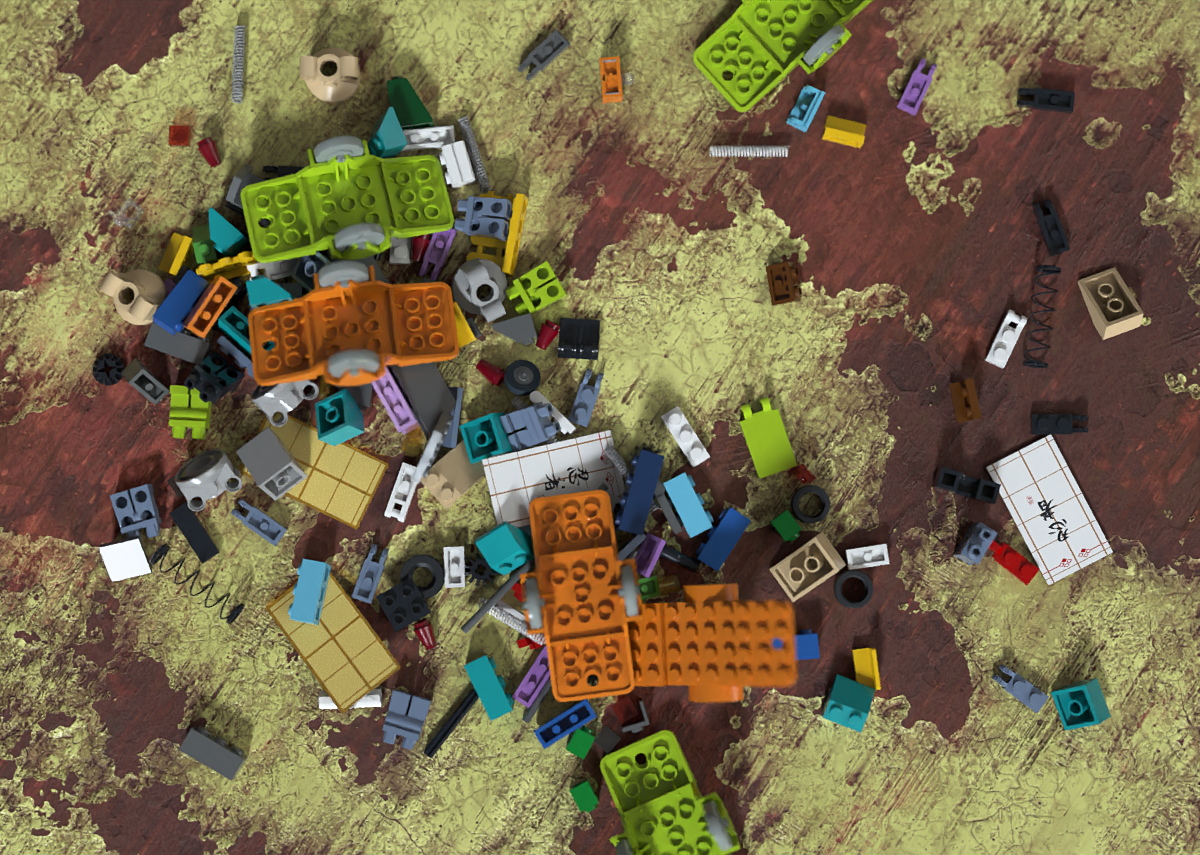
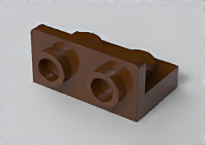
M787 261L766 266L772 306L801 302L802 289L798 285L797 277H799V270L795 263Z
M973 378L949 384L957 423L982 418Z

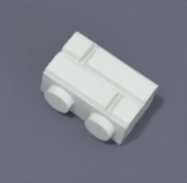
M462 140L442 146V153H439L441 164H446L448 172L444 173L447 184L451 183L453 188H458L475 183L476 180L465 142Z

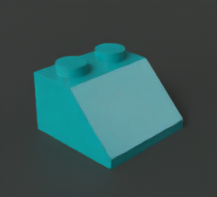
M389 107L378 120L367 143L369 154L383 159L395 158L408 144L393 107Z
M212 207L209 209L210 239L215 242L213 247L225 257L228 255L236 256L250 240Z
M263 275L251 277L252 280L246 281L250 306L253 308L296 299L268 278H264Z
M347 389L315 403L318 440L336 446L365 432L363 413Z
M505 412L491 413L460 425L470 464L513 452L507 439L511 432L505 434L499 419Z
M506 521L475 539V544L489 566L503 575L510 573L535 557L532 537Z
M836 674L822 708V718L861 733L869 715L875 688Z
M1097 678L1079 681L1051 692L1065 731L1098 725L1111 717Z

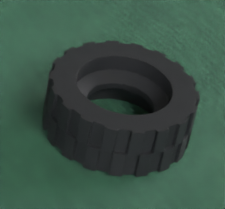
M422 554L411 557L401 568V582L410 577L413 579V573L417 568L427 567L432 572V582L426 587L416 586L424 599L437 595L445 583L443 565L438 559L430 555Z

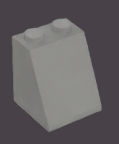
M269 427L261 431L251 441L243 444L236 451L258 487L275 501L308 477L277 434Z

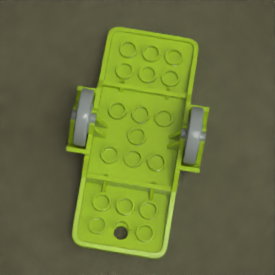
M741 0L743 4L740 5L736 12L696 49L693 54V62L735 110L746 112L785 79L799 64L808 74H811L829 60L852 36L843 25H846L873 0ZM726 70L733 73L734 77L730 81H726L722 77V73Z
M338 136L327 139L318 144L314 151L307 149L311 165L292 175L248 185L241 191V202L253 256L260 263L317 254V251L330 249L331 255L336 259H362L379 254L391 246L390 238L392 237L403 239L447 231L454 224V216L441 164L435 156L422 155L383 159L370 155L367 141H361L354 136ZM266 218L270 221V226L262 228L258 222Z
M667 729L661 730L602 758L600 768L619 812L624 830L623 833L610 838L611 843L616 847L617 855H729V853L740 849L734 826L721 799L716 792L702 797L695 777L672 731ZM638 753L646 755L647 761L645 764L641 765L636 762L635 757Z

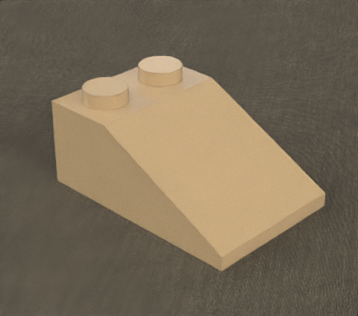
M1115 267L1078 280V285L1093 324L1103 340L1140 327L1144 313Z
M463 440L456 448H453L433 465L427 477H422L420 481L446 509H450L486 474L483 462L470 464Z
M821 532L769 570L791 601L795 602L840 571L846 563L825 534Z

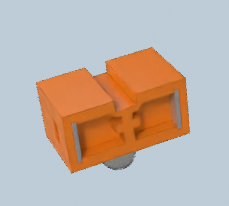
M619 56L599 58L600 79L605 80L601 81L602 102H622V86L633 84L635 81L634 75L631 73H621Z

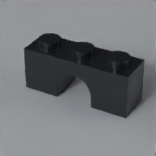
M945 467L937 468L932 485L934 488L990 505L996 504L1001 484L969 477L961 472Z

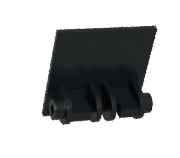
M560 318L558 358L598 360L600 320Z
M412 577L376 596L395 632L431 613L428 607L429 603L422 597Z

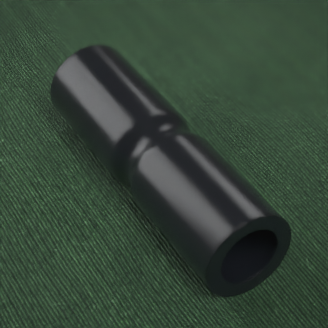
M664 545L660 556L678 563L696 573L700 565L699 561L681 554L667 545Z

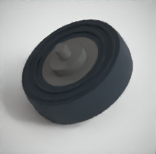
M516 360L507 367L504 381L512 393L526 396L538 388L541 374L537 366L532 362Z

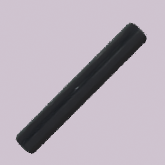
M471 689L425 748L424 754L432 758L474 705L479 698L476 690Z

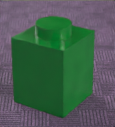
M788 510L783 511L769 522L784 542L787 540L792 542L800 536L798 532L802 529Z
M584 725L582 728L576 729L566 746V750L584 760L595 740L594 731Z
M588 778L569 788L580 812L586 811L588 813L597 808L596 804L599 803V799Z

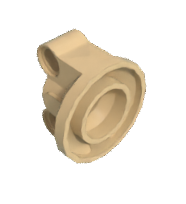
M335 47L322 49L313 56H301L300 79L306 82L312 94L321 101L329 103L343 102L353 96L359 87L361 72L358 58L344 49ZM336 63L338 69L333 76L328 77L321 73L325 65Z
M135 269L127 273L110 270L99 286L104 293L114 298L115 307L119 315L125 321L134 325L153 323L154 313L165 301L168 294L164 282L157 274L141 269ZM131 290H133L135 294L132 303H130L129 300Z

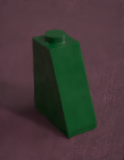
M395 76L391 80H387L390 107H393L402 130L435 127L431 115L407 78Z

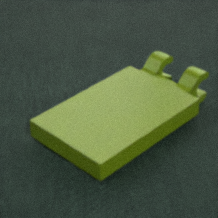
M768 397L759 400L762 411L752 414L749 403L740 406L745 420L739 423L759 479L798 466L778 409H771Z

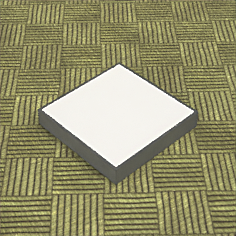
M140 535L99 545V550L112 582L152 573V567L149 564Z

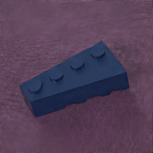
M638 450L637 453L634 452L631 460L633 466L631 472L626 477V487L620 498V506L614 520V529L635 535H643L665 456L645 450Z

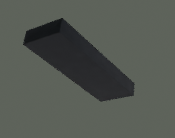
M187 502L169 513L202 564L221 553L195 512L188 507Z

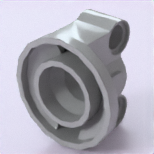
M481 258L469 260L461 265L454 274L451 285L453 297L459 306L469 313L482 314L488 323L506 314L502 301L506 296L505 290L508 284L501 268L489 259ZM483 284H489L491 286L490 294L482 299L477 298L476 290Z
M311 380L268 386L258 385L251 395V400L259 409L266 413V417L272 425L281 427L288 420V412L300 404L304 398L307 400L316 398L319 390L317 385ZM312 385V391L304 394V387ZM275 412H281L282 415L279 420L275 421L272 419Z
M219 448L211 449L195 456L185 463L176 472L174 477L176 484L187 499L188 507L193 511H201L206 506V500L220 495L225 490L236 492L242 487L241 472L233 467L223 449ZM236 478L237 481L229 482L228 479ZM194 497H200L201 500H200V501H194V500H192V498H194Z

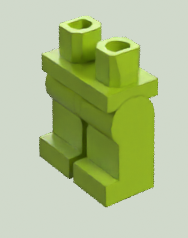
M548 261L514 280V284L505 290L510 300L518 296L522 297L523 302L515 306L519 316L528 313L532 315L548 305L567 297Z
M170 385L171 408L169 426L172 427L173 438L185 439L186 428H192V439L204 440L206 429H210L209 422L212 402H203L199 397L200 392L196 388L189 390L186 386Z

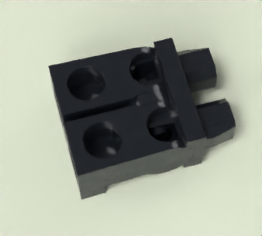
M215 351L192 368L184 386L189 390L196 388L200 392L199 397L203 402L211 401L214 404L228 392L236 390L245 375L232 364L228 366L229 362ZM214 359L218 360L221 365H215L213 363ZM229 372L234 373L236 378L229 377Z

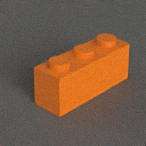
M215 275L182 326L197 336L204 338L238 287L224 277Z

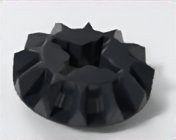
M103 354L97 357L94 364H92V374L96 381L102 385H115L123 378L121 372L125 369L124 363L114 354ZM106 363L110 367H116L110 370L109 375L101 371L106 368Z

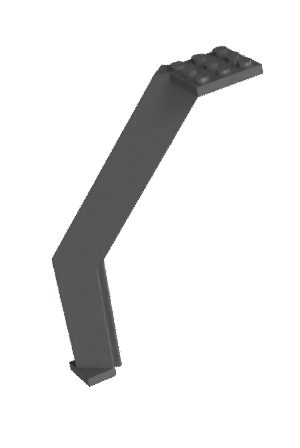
M247 164L234 176L226 196L227 203L225 207L243 216L242 189L248 185L266 181L251 174L253 167ZM266 218L258 222L265 227L270 226V221ZM330 249L319 250L333 263L354 261L362 263L367 268L373 265L375 281L388 283L373 256L356 260H340L331 255ZM434 362L399 367V364L387 365V369L427 439V447L411 479L419 483L422 477H427L454 418L451 412L456 401Z

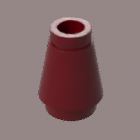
M208 137L197 143L199 147L197 150L211 168L222 164L215 140L213 141L211 137Z
M429 234L411 237L410 259L422 262V258L431 241L429 240Z
M546 319L544 323L542 322L535 345L546 350L560 331L558 330L561 326Z
M483 359L478 362L476 369L491 385L499 386L504 381L505 372L503 368Z
M428 618L413 624L415 628L413 631L426 650L437 646L432 622H429Z

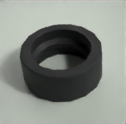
M808 485L801 487L794 493L791 499L792 513L798 520L804 523L820 522L827 516L830 510L829 496L819 486ZM805 493H815L822 500V509L815 516H806L799 509V500Z
M844 571L834 581V596L845 607L854 609L863 607L872 598V581L862 571ZM850 577L859 578L865 585L864 595L856 601H850L842 594V584Z

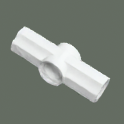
M373 689L351 708L381 707V689ZM319 691L320 709L338 708L327 691Z

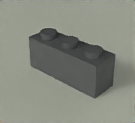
M152 323L144 346L197 365L210 355L213 344L208 343L209 338H201L199 336L194 338L189 336L190 332L184 329L181 332L177 331L173 336L155 323Z
M203 726L191 728L179 750L227 779L234 780L248 756L244 755L245 752L239 747L234 746L232 748L227 745V741L220 736L215 738L210 735V731Z

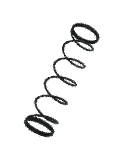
M1037 265L1035 270L1044 274L1036 276L1033 279L1034 282L1052 291L1036 293L1031 297V300L1042 307L1052 310L1037 311L1028 316L1032 322L1047 328L1030 331L1026 334V337L1046 347L1025 351L1023 354L1029 360H1024L1022 364L1033 368H1048V363L1031 359L1026 356V353L1033 350L1050 349L1051 346L1028 337V334L1037 331L1053 330L1054 328L1036 322L1030 316L1036 313L1056 311L1055 308L1034 301L1033 297L1059 291L1041 285L1035 279L1044 275L1060 274L1062 269L1052 265Z
M167 543L161 545L151 557L149 564L154 565L162 558L159 568L160 573H166L180 564L174 580L177 585L183 584L196 574L190 587V596L199 595L211 586L205 599L206 608L215 606L227 597L220 611V619H227L226 623L230 625L240 615L245 604L240 603L229 616L222 618V611L230 593H227L213 605L207 606V599L215 581L193 595L191 590L200 573V569L186 580L177 583L176 578L185 558L170 569L162 571L161 566L170 546Z

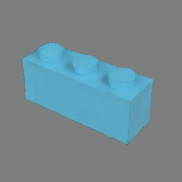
M683 473L663 483L690 538L712 527L711 523L714 520L709 511H704L702 507L704 501L700 493H695L693 489L695 483L691 475L686 476Z
M303 559L302 563L299 564L297 571L299 575L298 583L293 588V595L295 597L289 607L291 620L319 625L331 565Z

